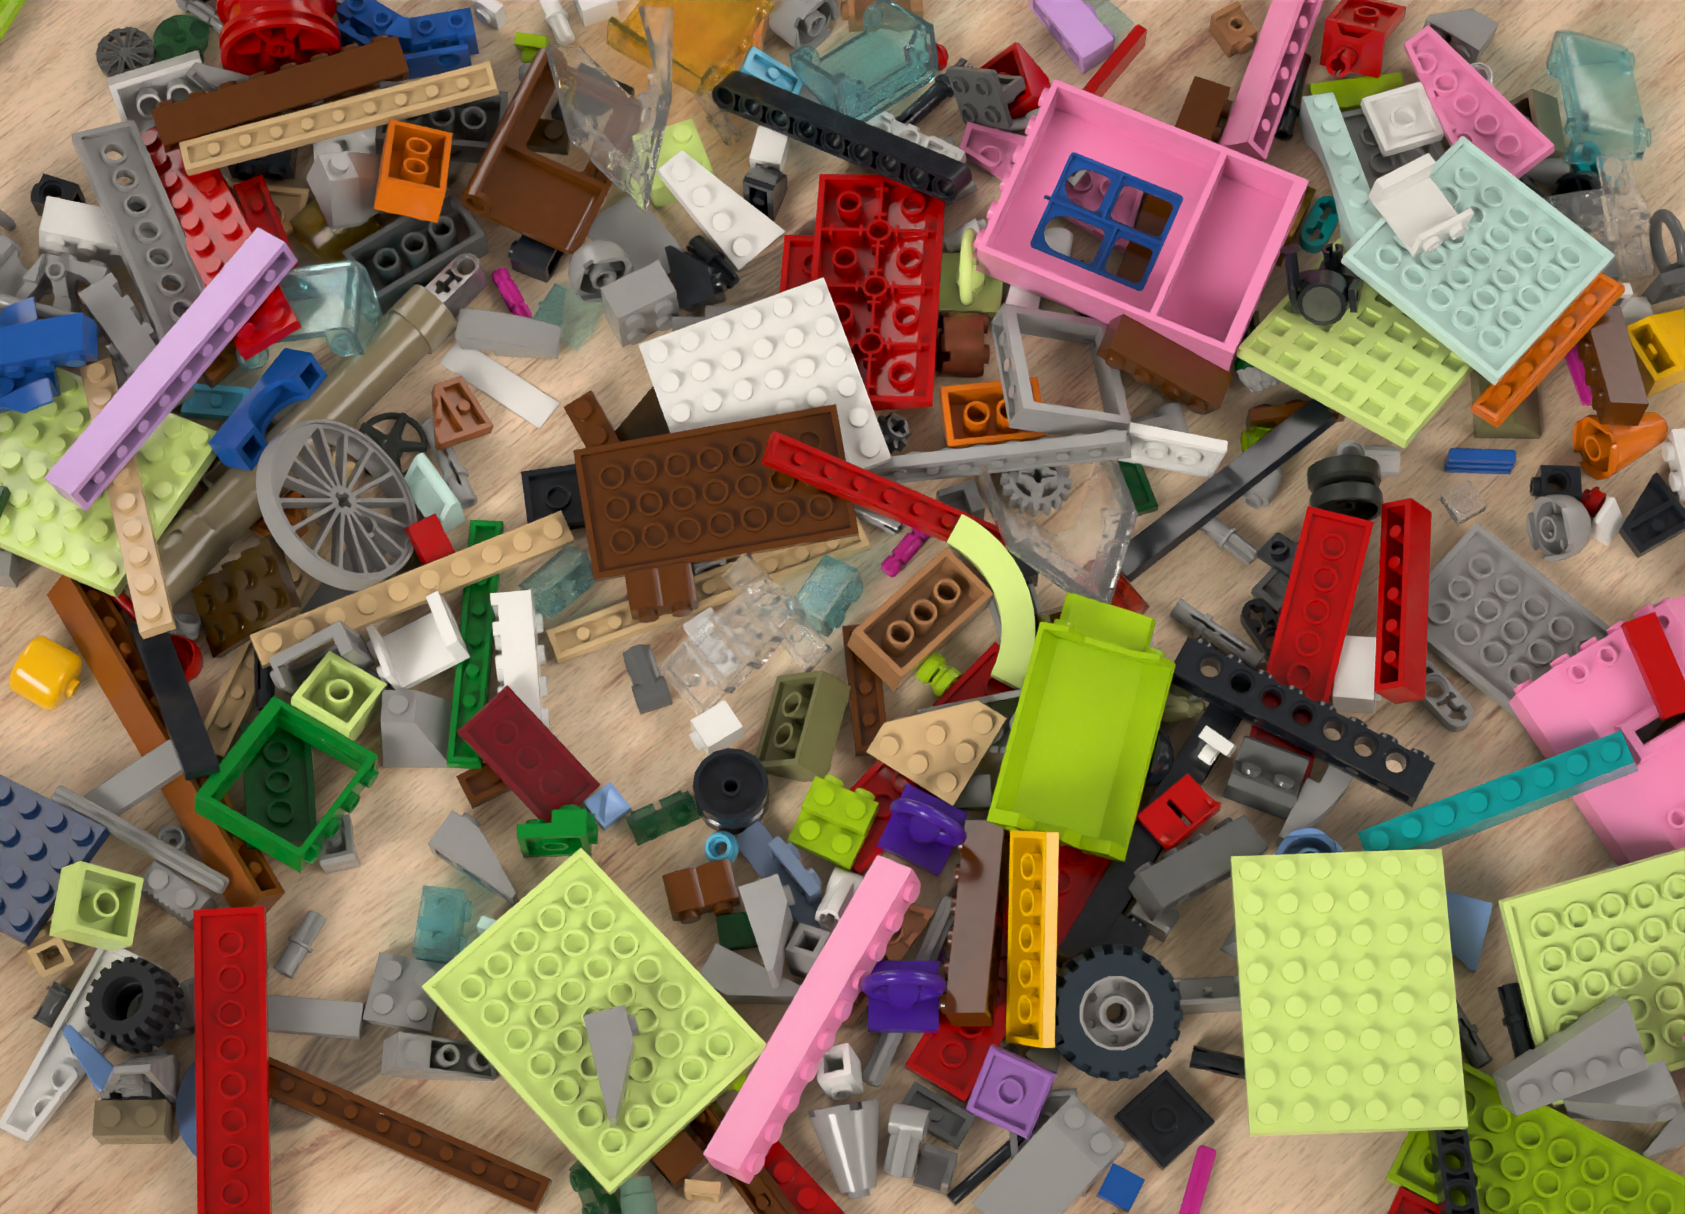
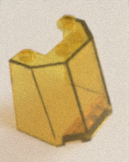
M640 0L623 23L614 17L609 19L606 45L700 97L708 90L711 91L722 76L725 78L734 70L737 64L734 60L740 53L745 55L755 40L752 37L762 19H766L771 13L775 3L772 0Z

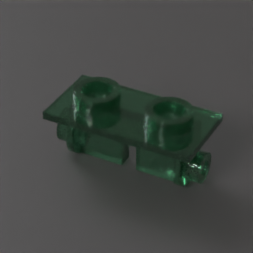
M679 790L670 796L660 799L659 803L662 808L656 810L653 803L631 811V815L625 817L637 846L700 819L694 798L688 790L683 793Z
M577 1160L569 1169V1178L573 1190L578 1192L583 1205L582 1214H622L615 1193L611 1195L609 1193L602 1194L600 1189H603V1187Z

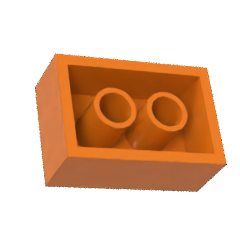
M389 119L382 148L374 209L438 223L446 193L453 133Z
M1029 377L1034 402L1042 403L1038 377ZM1001 380L940 387L939 405L945 448L960 449L969 448L976 444L996 445L1004 444L1011 440L1023 442L1047 437V434L1042 432L1009 428Z

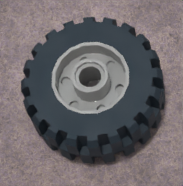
M1104 943L1091 948L1087 947L1062 964L1063 967L1058 974L1056 973L1055 1045L1069 1063L1089 1076L1104 1078L1108 1081H1119V1079L1123 1078L1130 1080L1140 1077L1139 1074L1145 1071H1152L1158 1067L1157 1063L1162 1058L1166 1059L1172 1052L1170 1048L1175 1040L1178 1041L1181 1033L1179 1025L1180 1021H1183V1010L1180 1006L1182 998L1179 989L1174 984L1173 976L1161 965L1160 961L1143 950L1129 945ZM1113 1003H1119L1121 1007L1120 1015L1114 1020H1108L1106 1016L1108 1006Z

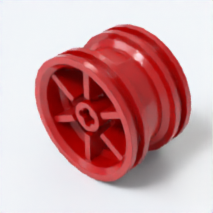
M216 0V12L220 21L224 24L219 34L220 59L223 68L248 76L262 71L271 74L280 71L279 68L291 62H297L298 65L311 62L310 58L317 54L328 53L331 56L340 53L342 48L340 44V31L337 24L332 20L336 13L337 0Z

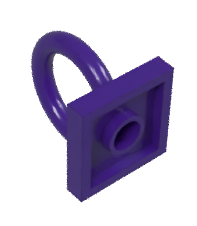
M906 784L900 798L895 799L890 804L892 815L876 847L938 877L953 846L962 845L966 841L967 835L963 825L968 813Z
M939 961L877 962L871 974L865 977L861 984L863 992L868 995V1032L938 1033L939 996L946 990V982L939 976Z

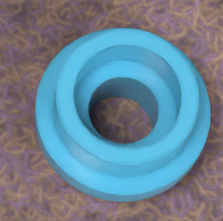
M715 832L706 841L705 853L710 862L729 859L730 863H732L738 855V841L729 832ZM726 843L727 851L721 855L719 847L721 844Z

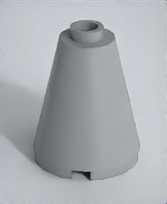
M878 1098L808 1111L809 1118L840 1193H848L849 1199L870 1196L869 1189L876 1187L880 1110Z

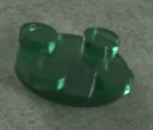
M175 15L163 20L153 35L156 61L161 62L198 50L203 63L205 59L203 53L207 49L208 36L210 34L208 25L190 15Z

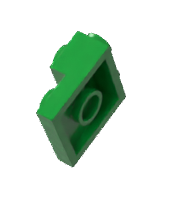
M564 805L560 807V810H552V823H546L545 820L530 819L525 824H517V840L523 858L572 856L580 848L589 856H592V844H598V825L595 821V813H588L587 809H581L578 805Z

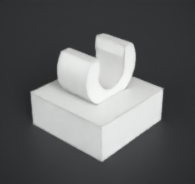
M1207 725L1198 736L1207 742L1199 753L1198 758L1208 765H1212L1220 752L1230 758L1238 747Z

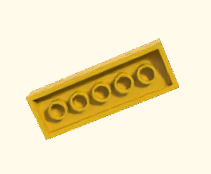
M1010 830L1006 1042L1039 1048H1055L1059 832Z

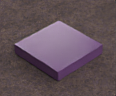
M992 1044L965 1111L1030 1140L1058 1073Z

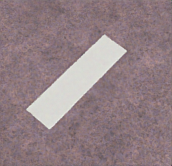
M458 342L440 361L441 365L458 376H462L464 380L539 429L560 404L481 351L461 349Z

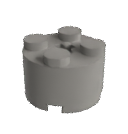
M770 0L768 3V9L771 11L769 16L770 29L800 52L801 49L806 52L812 51L822 44L831 33V30L828 29L831 20L833 19L836 22L839 16V4L836 0Z

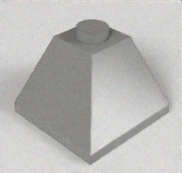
M383 690L381 738L384 768H448L446 762L452 701L417 690Z

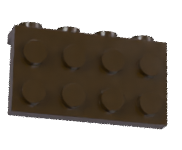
M272 534L261 538L260 544L256 547L242 551L240 553L241 557L237 560L221 565L222 570L203 577V582L191 590L213 658L226 656L249 641L251 634L271 627L302 607L284 551Z

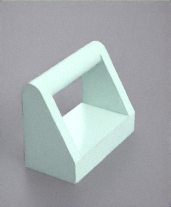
M425 453L418 454L413 459L404 479L411 491L415 507L421 516L425 519L436 513L445 533H448L466 521L461 503Z

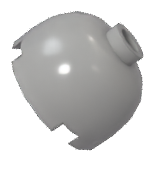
M602 239L584 243L573 253L568 267L570 283L576 295H580L581 299L585 302H601V287L634 272V267L623 248L610 240Z
M1562 494L1546 495L1533 501L1531 504L1535 505L1533 513H1528L1526 521L1527 533L1534 550H1538L1540 547L1542 553L1546 555L1542 558L1552 562L1565 560L1580 553L1589 542L1591 535V519L1584 505L1576 498Z

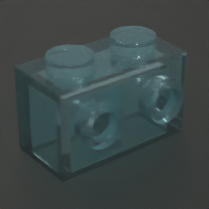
M568 544L518 586L521 591L531 590L536 611L552 619L596 582L593 577L591 561L585 552Z
M824 554L789 605L795 622L829 638L833 630L839 628L843 623L846 611L850 605L858 601L863 592V582L859 570Z
M423 885L412 950L415 959L447 965L467 947V935L463 934L464 923L471 920L473 904L472 901H468L464 889Z

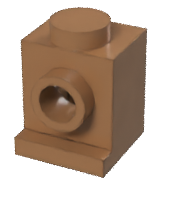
M1239 1L1220 9L1211 16L1209 32L1228 58L1238 53L1245 54L1253 48L1258 31L1242 11Z

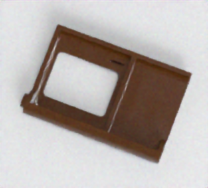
M553 49L538 50L461 196L462 204L475 214L556 250L573 254L582 246L633 143L632 137L637 135L651 104L565 67L561 55ZM559 86L570 89L613 110V114L586 168L580 172L535 153L526 146L551 96Z

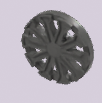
M133 27L117 28L110 31L106 37L103 36L96 50V59L103 74L107 77H112L124 73L125 69H130V71L138 69L135 67L137 64L143 67L154 64L156 51L152 40L145 32ZM121 36H126L125 42H123ZM115 39L118 45L111 43V41ZM142 55H149V57H147V58H144V57H141V56H142ZM118 65L117 70L112 72L111 70Z

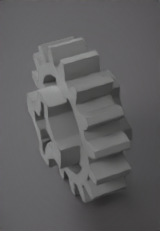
M1044 467L1008 471L1001 474L1000 485L1004 486L1002 496H1011L1008 505L1010 507L1016 504L1020 505V514L1029 509L1031 510L1032 517L1037 516L1038 510H1042L1046 516L1050 515L1052 507L1059 511L1063 501L1068 500L1069 490L1072 486V479L1068 478L1070 474L1069 467Z

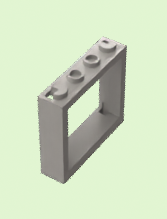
M1009 304L1001 306L990 326L1009 428L1070 436L1075 433H1102L1109 429L1119 431L1128 429L1131 415L1126 405L1125 387L1122 386L1120 370L1108 366L1103 358L1096 355L1108 324L1095 318ZM1021 334L1089 344L1104 412L1034 402Z

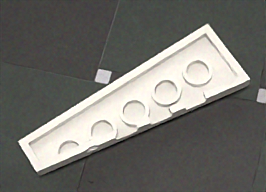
M97 948L0 1119L1 1130L30 1144L33 1142L86 1074L64 1037L62 1029L67 1024L71 1025L102 1053L109 1043L95 1035V1030L90 1028L87 1023L90 1019L89 1016L85 1015V1007L89 1005V1002L86 1001L87 993H91L93 990L91 986L93 980H98L101 977L99 972L104 967L111 968V962L117 959L123 962L125 957L132 956L137 959L140 956L126 949L111 952ZM155 964L156 966L165 970L162 966ZM143 992L131 1002L127 1019L138 1008V998L143 997Z

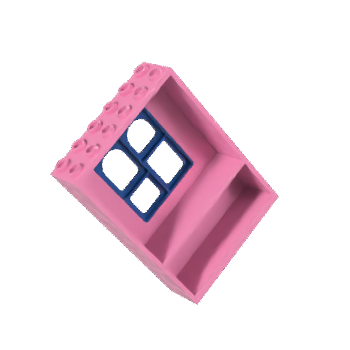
M1054 79L1050 89L1045 87L1038 101L1040 108L1037 117L1032 115L1025 130L1027 137L1024 145L1019 143L1012 159V162H1014L1012 172H1006L999 188L1002 191L999 201L993 200L986 216L989 219L986 230L980 229L973 245L976 248L973 258L977 259L976 271L1106 324H1109L1114 318L1125 314L1229 372L1237 354V348L1244 338L1280 255V249L1284 246L1300 209L1309 180ZM1089 170L1110 179L1109 188L1097 211L1088 210L1070 201L1065 191L1066 181L1070 175L1077 171ZM1125 186L1133 187L1172 204V212L1160 236H1152L1112 219L1111 213ZM1068 216L1103 230L1105 236L1093 262L1087 264L1050 248L1044 236L1047 224L1056 217ZM1120 238L1132 241L1152 251L1149 264L1141 281L1138 283L1120 278L1107 272L1105 269L1115 243Z

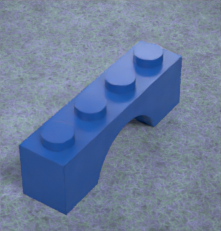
M284 348L209 441L208 444L225 466L252 471L258 464L263 450L268 445L265 440V432L273 417L288 405L309 399L323 382L327 374L311 352Z

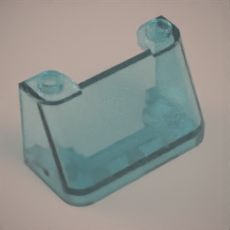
M878 0L865 10L863 16L864 32L820 58L818 51L809 45L802 46L789 54L793 72L822 105L865 123L930 83L938 71V56L933 24L891 0Z
M1557 30L1553 37L1546 66L1548 76L1553 75L1554 78H1559L1567 117L1564 131L1571 139L1569 147H1566V162L1568 164L1642 160L1646 147H1650L1651 131L1649 128H1645L1633 73L1635 65L1633 52H1629L1628 48L1624 45L1580 32Z
M354 260L291 268L280 281V285L302 328L276 343L325 337L328 346L337 355L342 357L364 355L383 314L366 268ZM236 347V358L241 371L262 368L269 358L268 348L245 361Z

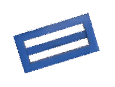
M1451 448L1444 461V472L1510 475L1511 469H1513L1516 463V451Z

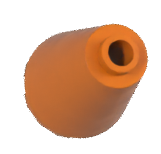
M1645 412L1638 426L1600 424L1597 415H1588L1582 420L1577 421L1574 425L1572 433L1574 452L1580 451L1584 461L1579 462V464L1590 477L1596 480L1610 478L1662 444L1667 437L1668 425L1665 419L1656 412Z

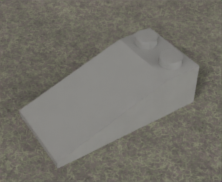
M1073 1094L972 1204L982 1214H1064L1123 1153L1126 1144Z

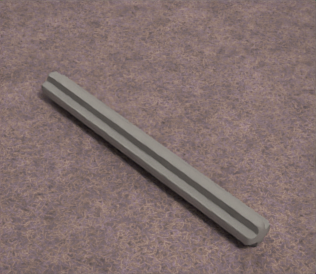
M59 785L52 794V801L106 827L110 834L218 894H222L229 884L228 877L72 790Z
M942 897L914 961H937L947 939L948 930L954 923V916L951 912L952 897ZM881 1033L863 1072L862 1081L873 1087L881 1086L904 1033Z

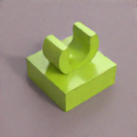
M516 32L514 45L518 50L523 51L522 63L526 64L532 62L538 50L550 49L551 42L547 36Z

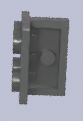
M950 66L946 70L960 115L965 124L971 122L987 127L1006 129L1013 125L1007 104L1013 102L1016 96L1026 88L1022 76L1000 75L992 69Z
M1245 736L1226 784L1223 797L1273 816L1287 819L1291 808L1293 809L1309 758L1253 737Z

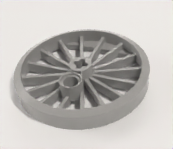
M313 419L292 426L273 438L265 447L259 459L256 472V492L260 510L269 531L278 545L302 570L327 585L344 590L362 591L390 579L407 563L414 548L404 529L418 522L415 503L402 473L387 453L373 440L346 424L326 419ZM308 439H313L319 460L307 444ZM327 443L336 446L335 466ZM347 453H349L358 461L346 481ZM298 454L305 463V465L296 458ZM365 467L375 480L351 492ZM289 470H291L301 480L289 476ZM378 484L386 497L355 498ZM283 486L310 498H280L279 494ZM283 508H314L315 514L292 526ZM368 508H390L393 519ZM318 519L323 525L309 548L296 531ZM377 526L394 532L395 541H393ZM332 527L331 563L321 558L317 552ZM344 542L354 572L343 569ZM374 542L391 555L389 563H387ZM361 548L377 572L369 573L367 571Z

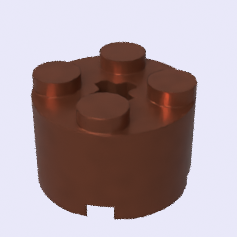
M968 312L939 313L938 328H942V331L939 332L937 338L935 363L936 372H939V377L978 378L983 376L984 364H989L990 346L989 344H984V334H987L989 324L987 314Z

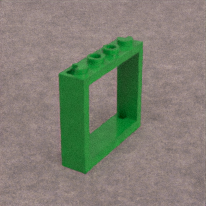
M273 695L219 764L220 772L211 774L195 794V812L301 873L308 863L312 865L318 859L322 851L321 845L326 838L332 839L336 835L342 823L340 820L346 812L350 814L354 811L360 801L361 796L359 794L365 787L370 788L379 775V772L376 771L378 755ZM277 727L284 729L357 771L300 848L220 802Z

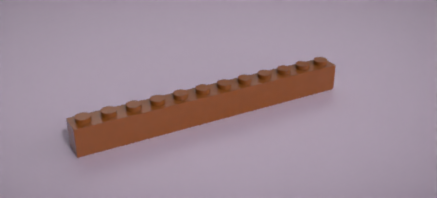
M62 574L47 596L143 757L169 740L170 737L131 632L107 593ZM182 774L161 788L205 865L229 878V884L222 894L230 908L265 906L267 914L284 895L285 891L261 850L247 849L246 841L195 812V794L210 775L186 781ZM226 793L220 802L237 812Z

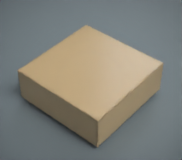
M685 1179L684 1194L687 1200L719 1203L722 1198L721 1182Z

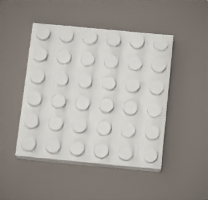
M824 277L638 344L670 433L836 404L846 461L865 470L892 461Z

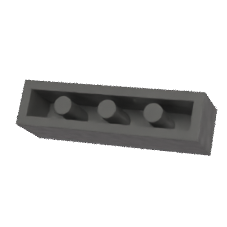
M1245 814L1235 820H1232L1230 817L1224 819L1214 827L1212 833L1206 835L1204 832H1201L1190 839L1187 843L1188 846L1180 850L1178 847H1174L1161 857L1160 862L1153 865L1149 861L1134 872L1136 877L1128 889L1151 922L1230 878L1231 856H1254L1265 853L1268 846Z

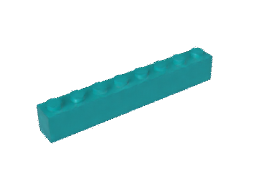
M1618 731L1357 833L1364 851L1436 849L1635 773L1638 769L1622 731Z

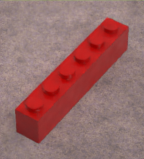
M1413 498L1382 503L1374 692L1394 704L1425 700L1432 512Z

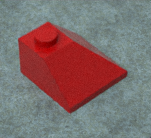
M1017 42L1011 44L980 67L981 69L995 70L1000 75L1023 77L1026 88L1016 96L1013 102L1007 104L1012 119L1024 117L1028 112L1040 108L1038 101L1045 87L1050 89L1051 87L1048 76Z

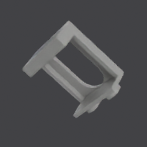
M340 620L269 658L273 668L270 676L279 690L284 689L291 697L328 651L335 653L343 659H347L363 671L376 664L363 636ZM334 639L336 644L303 662L287 665L289 662Z

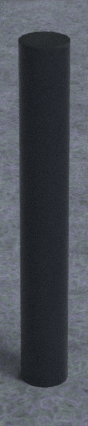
M1017 1135L1018 1146L1026 1138ZM1010 1139L946 1195L954 1206L958 1205L1011 1157Z

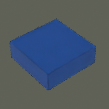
M1113 1163L1096 1197L1129 1213L1145 1179Z

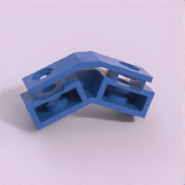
M344 0L336 9L339 20L336 24L340 31L341 47L351 44H358L360 47L370 44L371 39L377 36L389 35V38L393 36L398 37L402 50L415 51V53L404 54L409 69V79L438 75L472 66L470 55L479 54L471 8L412 18L403 17L376 0Z

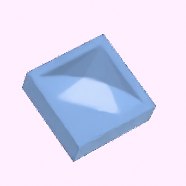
M611 782L583 802L590 813H595V820L604 831L632 811L629 804Z

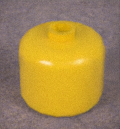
M42 635L37 636L29 642L17 659L9 677V688L46 710H54L67 697L71 699L78 691L81 684L78 678L82 671L83 661L79 655Z

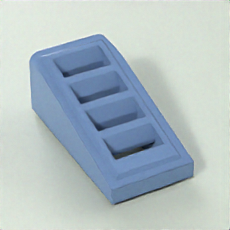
M67 1024L62 1029L63 1035L96 1091L101 1095L114 1065L77 1030Z

